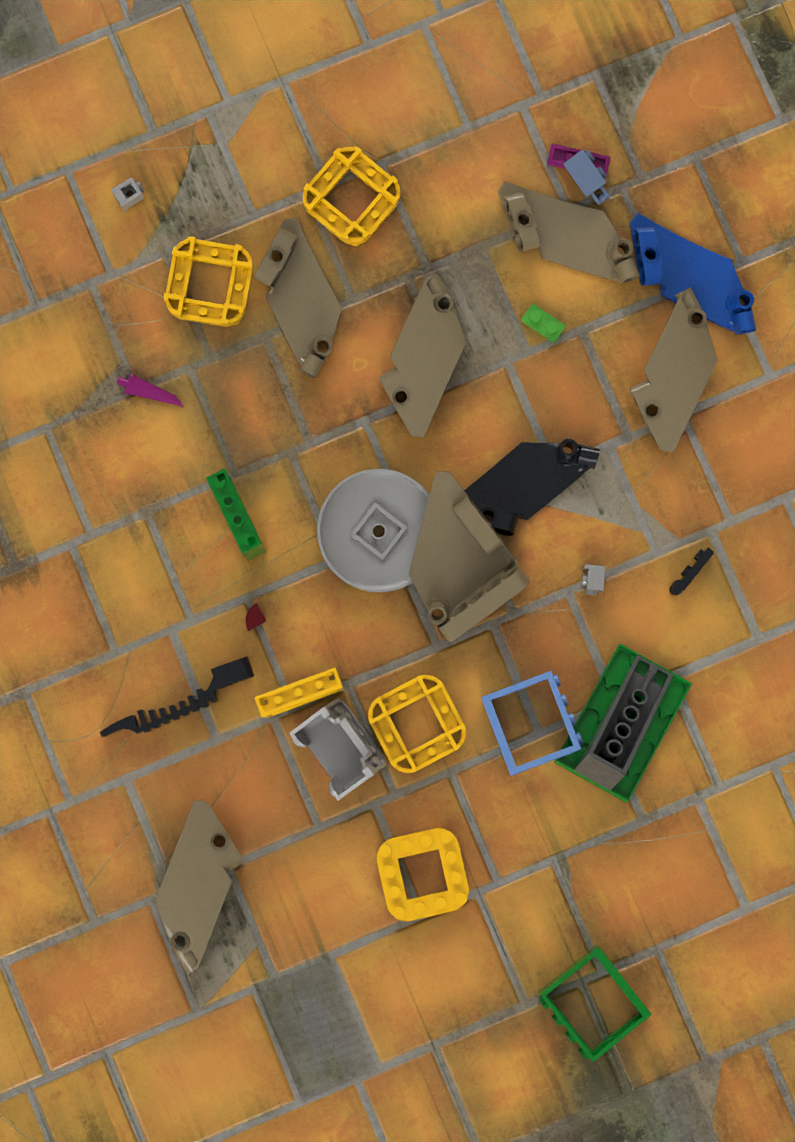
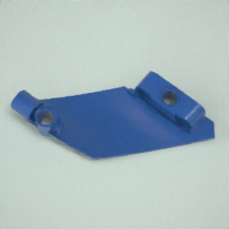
M640 213L631 220L630 228L637 268L640 274L639 280L642 286L659 284L661 295L674 303L677 302L676 294L691 287L702 310L706 314V320L735 332V335L756 331L754 314L751 308L754 303V296L751 292L743 289L731 259L705 249L669 231ZM645 253L650 254L651 260L646 257ZM739 298L744 301V305L740 303Z

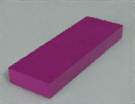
M552 144L547 165L566 169L563 163L580 150ZM590 152L595 158L592 163L596 168L601 167L607 175L611 157Z

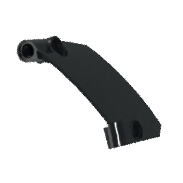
M565 439L561 443L521 442L464 491L483 515H490L493 520L489 523L498 534L513 536L518 518L523 520L530 519L590 468L595 469L600 449L577 444L572 439ZM563 448H570L572 450V453H565L563 451Z

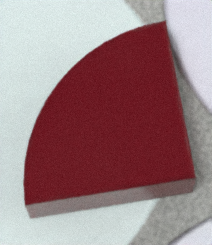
M257 603L248 610L246 615L248 631L266 622Z

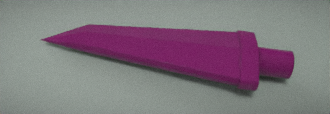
M130 374L129 379L118 377L117 384L126 387L125 394L184 407L175 395L136 377V375Z

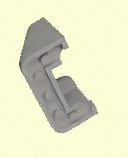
M339 698L321 708L289 733L296 746L302 748L308 746L329 774L332 780L329 781L328 790L337 801L386 766L384 755L347 704Z

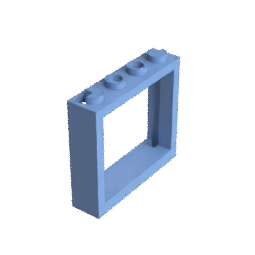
M551 671L481 697L511 776L580 751V745L584 744L580 733L575 734L573 729L576 723L572 713L568 714L565 708L568 705L565 694L560 695L558 687L561 686L557 674L553 675ZM548 680L573 746L516 767L492 700Z

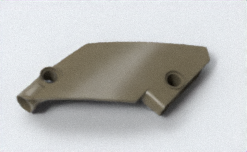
M507 181L499 189L498 194L520 252L538 248L541 258L584 273L617 281L620 284L628 283L640 277L637 265L631 254L633 252L632 243L619 236L604 211L549 197ZM518 219L524 220L526 225L521 224ZM618 248H622L625 254L620 253Z
M285 219L253 278L271 287L266 299L300 366L299 371L316 379L329 353L332 351V340L342 307L331 289L298 219ZM271 253H278L281 256V261H273ZM319 342L326 344V352L318 350L317 344Z
M438 273L421 281L423 286L390 357L395 368L379 376L384 389L410 435L425 438L448 382L467 344L455 310V300L450 295ZM444 299L450 300V306L447 309L441 308V302ZM400 392H405L407 395V399L403 403L398 401Z
M691 287L675 295L677 299L675 307L644 369L647 380L629 388L659 449L672 453L690 420L717 362L706 323V314L702 310ZM694 313H698L701 316V322L698 325L691 321V316ZM651 404L657 408L654 416H649L646 413L647 406Z
M194 800L155 900L170 940L171 949L174 951L187 975L204 965L202 961L204 952L232 882L227 873L244 863L240 853L209 803ZM216 837H222L225 840V845L223 847H216L213 840ZM177 937L185 939L186 944L181 949L176 948L173 944L174 939Z

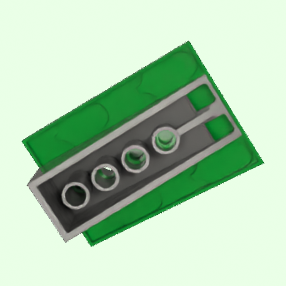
M619 643L581 711L576 725L573 726L575 734L580 733L584 743L580 745L581 750L556 759L554 763L627 803L692 683ZM569 735L561 750L573 746Z

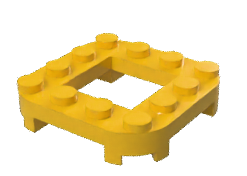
M356 146L343 147L341 149L339 147L336 149L329 161L303 189V204L306 211L341 241L353 246H359L366 242L396 208L400 200V186L395 176L389 175L363 154L362 149ZM349 170L378 193V196L361 216L353 222L325 200L326 196Z
M188 237V239L174 246L166 293H164V301L169 312L182 320L222 327L239 324L246 312L253 275V262L250 254L243 246L238 244L233 246L198 240L196 237ZM193 261L232 267L226 303L224 305L187 298Z
M431 675L417 676L377 697L370 705L368 711L370 725L390 763L395 769L404 773L416 772L458 750L466 737L465 725L444 684ZM426 696L445 733L408 752L389 715Z
M436 827L392 837L380 846L377 853L378 869L387 908L396 919L413 921L458 910L467 902L469 886L457 838L449 830ZM439 849L448 890L407 899L398 858Z

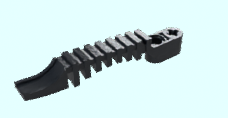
M240 658L211 669L213 679L207 691H203L201 688L196 690L199 700H196L195 696H188L190 706H187L185 701L178 702L180 710L177 711L176 705L169 706L171 712L169 715L166 708L158 709L161 715L159 719L156 710H149L148 713L152 721L150 723L148 722L145 710H138L137 713L142 726L139 727L136 716L131 715L103 729L100 732L101 737L108 736L122 729H129L139 734L142 732L148 733L151 731V728L157 729L161 727V724L171 723L170 720L172 719L176 721L182 715H190L189 712L191 711L197 712L201 707H209L210 700L211 703L218 702L216 697L217 690L255 676L249 658Z

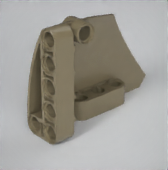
M436 471L409 576L428 611L429 620L437 626L449 642H452L526 588L530 583V579L505 547L502 538L449 471ZM440 609L443 613L440 616H434L432 611Z

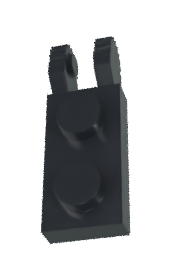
M708 547L704 551L700 549L693 558L696 560L692 566L687 565L681 572L682 579L672 583L669 590L671 595L677 596L686 589L714 554V551Z

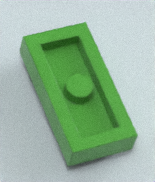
M533 303L521 319V322L553 344L566 327V325Z

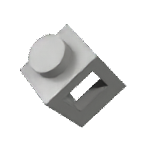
M132 177L111 189L124 212L144 199L142 194L145 192L139 181L135 183ZM129 193H134V194H133L132 196H130L129 198L127 197V195H128Z
M584 564L582 570H585L586 574L583 573L582 586H585L586 595H598V592L604 590L605 566Z

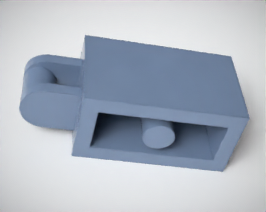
M582 149L564 162L563 165L584 195L588 197L591 194L596 203L600 205L610 198L602 186L607 183L604 179L607 175L601 167L596 168L592 163L595 158L590 151L587 150L585 152ZM600 188L603 193L596 197L593 192Z

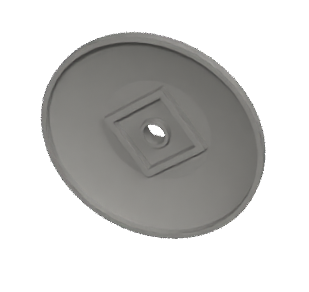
M389 469L364 470L341 481L325 499L319 513L317 525L319 547L329 568L345 583L368 592H390L413 583L409 576V571L429 493L411 477ZM382 526L385 534L382 537H376L373 534L374 527Z

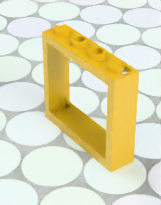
M332 668L254 698L261 717L269 718L344 690L337 669ZM334 675L335 679L330 681L329 677Z

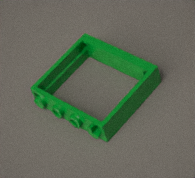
M225 468L206 477L244 557L249 561L266 553Z
M597 945L538 992L541 996L538 1000L544 1008L550 1007L554 1012L552 1018L558 1026L564 1025L568 1030L565 1034L572 1043L576 1041L581 1047L578 1049L585 1060L590 1058L592 1062L597 1060L652 1015ZM596 957L639 1012L591 1050L548 994L592 958Z

